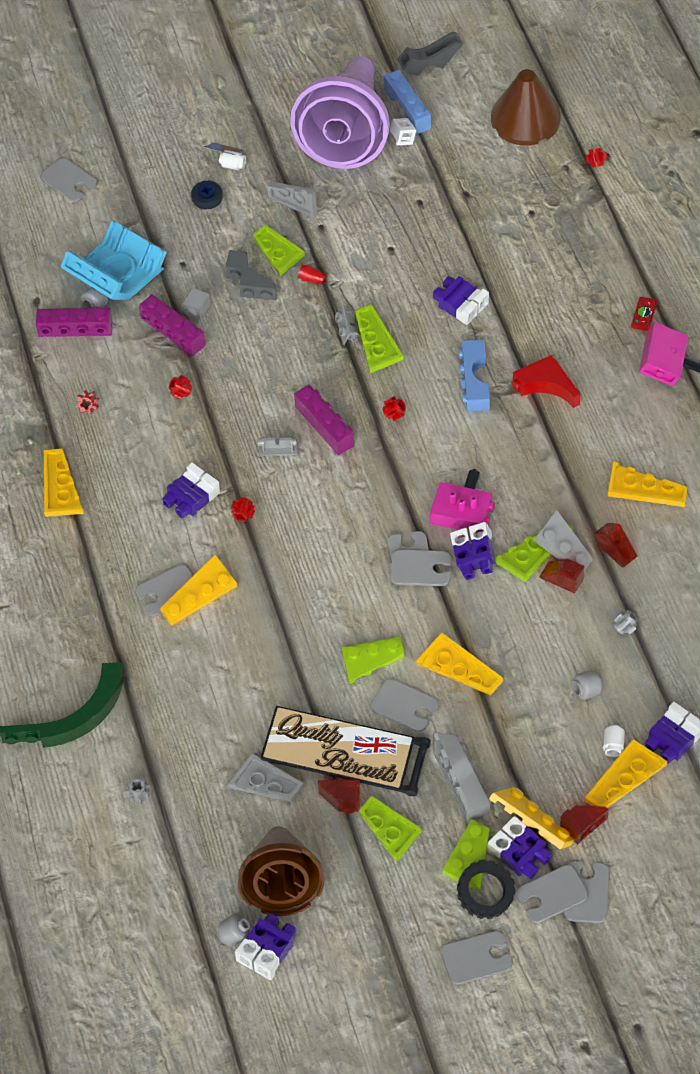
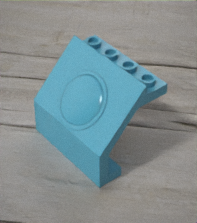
M111 220L105 238L99 246L84 258L72 251H67L61 268L110 299L129 300L165 269L161 265L167 252L117 221Z

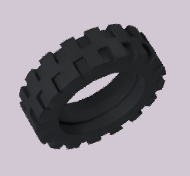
M479 860L477 863L473 862L463 871L457 884V897L461 901L463 909L466 908L470 915L473 916L474 914L479 919H483V917L493 919V917H498L505 912L515 895V882L510 877V871H506L502 864H496L493 860L488 862ZM480 873H487L496 877L503 888L501 900L492 906L477 903L469 892L471 878Z

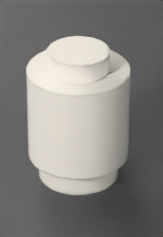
M225 150V152L232 154L224 152L220 154L219 163L223 168L244 169L246 155Z
M610 725L604 729L603 749L605 754L610 757H618L624 750L625 731L618 725Z

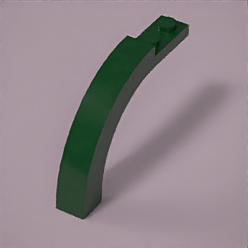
M122 662L102 663L98 686L91 698L80 709L65 718L53 722L0 726L2 743H35L41 741L43 748L53 747L74 741L92 731L108 716L119 698L124 679Z

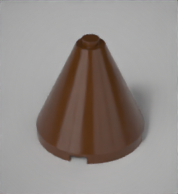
M529 69L519 72L496 101L491 111V124L493 129L498 131V136L516 145L530 146L538 144V141L544 138L548 140L554 136L560 126L561 114L557 103L535 72Z
M280 826L272 828L243 861L238 872V888L241 897L250 907L254 905L261 909V913L266 915L272 913L275 916H289L302 912L311 906V902L316 897H320L324 887V871L319 859L286 828Z

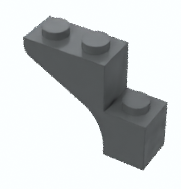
M450 32L424 48L413 49L407 47L397 60L403 71L418 76L427 64L443 69L463 43L458 33Z
M229 250L225 266L226 276L230 279L240 280V297L276 300V284L248 266L247 252Z

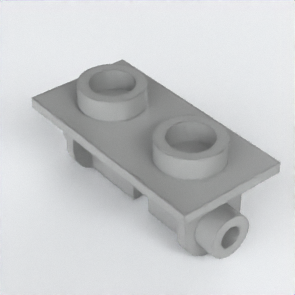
M342 305L339 311L336 312L335 321L338 324L342 344L345 345L347 340L356 342L359 333L357 326H354L356 323L353 312L350 309L345 310L344 305Z
M293 436L279 439L264 437L258 439L259 456L297 455V438H293Z

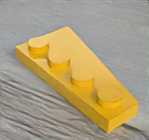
M63 449L44 450L45 517L84 514Z
M442 632L416 660V664L490 696L504 681L503 677Z

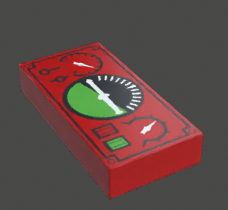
M639 297L631 328L648 331L651 327L658 300Z

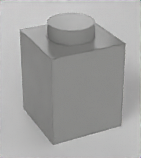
M193 288L183 303L185 316L201 321L211 306L209 293Z

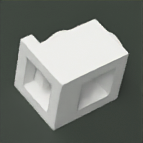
M408 118L392 119L390 132L396 139V145H412L416 129Z

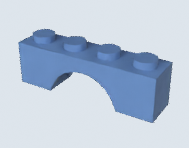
M400 70L384 75V91L391 101L396 99L399 101L406 118L410 120L416 129L415 135L431 129V114Z
M484 340L462 341V348H459V360L463 359V363H460V374H464V378H461V388L465 389V393H462L463 404L467 405V411L490 410L489 384L479 381L474 376L476 370L486 365Z

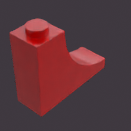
M552 355L513 372L511 384L513 389L518 391L521 396L533 393H548L564 399L573 408L580 405V392Z

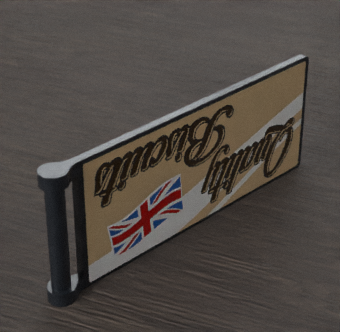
M276 706L261 753V760L394 790L415 797L418 794L419 789L417 786L426 751L430 747L431 740L426 737L409 736ZM415 744L419 746L411 780L409 785H403L412 748Z

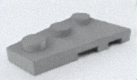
M271 182L268 185V196L270 199L312 218L316 216L315 189Z
M557 510L533 540L580 576L593 560Z
M251 754L229 782L228 786L231 789L292 802L303 788V783L270 763L261 760L258 756Z

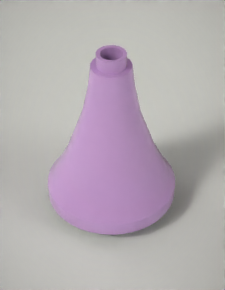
M359 56L353 58L338 75L313 81L300 92L295 100L290 121L294 138L309 157L323 165L339 169L363 166L376 158L386 143L390 127L389 116L383 101L374 91L375 69L367 57Z

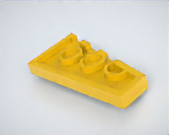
M613 461L608 497L685 507L687 486L667 479H657L652 474H643L637 472L635 468L629 466L626 468L620 466V463Z
M214 555L160 608V611L168 623L173 626L236 588L237 582L218 557Z
M633 739L586 795L585 802L602 813L667 765V761Z
M511 787L493 792L489 798L494 803L499 801L505 805L504 810L509 814H518L523 818L522 823L528 827L538 828V834L559 849L570 847L575 839L570 836V833L565 828L557 825L554 819L542 812L535 802L528 800L520 789Z

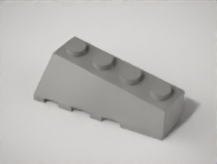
M433 734L434 756L466 821L468 822L489 814L490 805L492 804V801L489 800L490 795L488 792H484L482 779L479 775L476 776L472 759L467 758L464 743L459 742L455 735Z

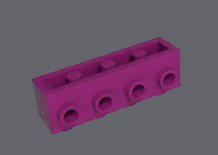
M153 294L139 304L141 319L190 355L194 356L206 346L204 331Z
M110 308L37 309L36 328L38 337L111 336L112 316Z
M309 384L294 393L297 410L337 455L354 446V432L352 428L344 424L341 416L332 410L329 402H325L321 398L317 389L314 390Z

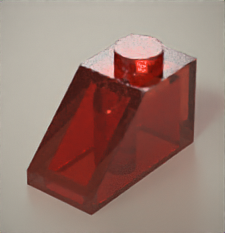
M607 523L593 533L602 550L621 567H625L638 557L620 524Z
M567 558L548 561L539 578L575 594L584 579L585 566Z
M318 780L319 794L335 809L348 814L359 812L360 780Z
M576 805L571 810L567 809L561 815L560 827L565 828L578 845L608 819L609 809L605 806Z

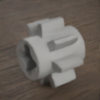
M619 610L614 615L615 622H613V626L620 634L627 632L631 634L637 629L636 622L638 619L630 610L624 612Z
M135 777L131 782H127L129 789L125 790V794L130 796L131 803L135 801L141 804L145 799H149L147 792L151 791V787L146 785L145 778L141 780Z

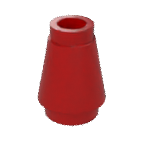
M302 264L298 274V278L301 281L323 284L326 274L309 264Z

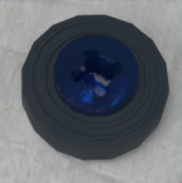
M201 181L191 191L192 202L200 209L215 208L223 199L222 188L214 181Z

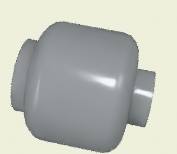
M93 287L89 288L81 296L83 308H103L108 303V297Z
M594 671L577 674L571 684L572 691L583 700L598 696L602 690L603 680Z
M233 914L219 923L217 934L222 943L228 946H235L242 942L249 934L250 925L242 916Z

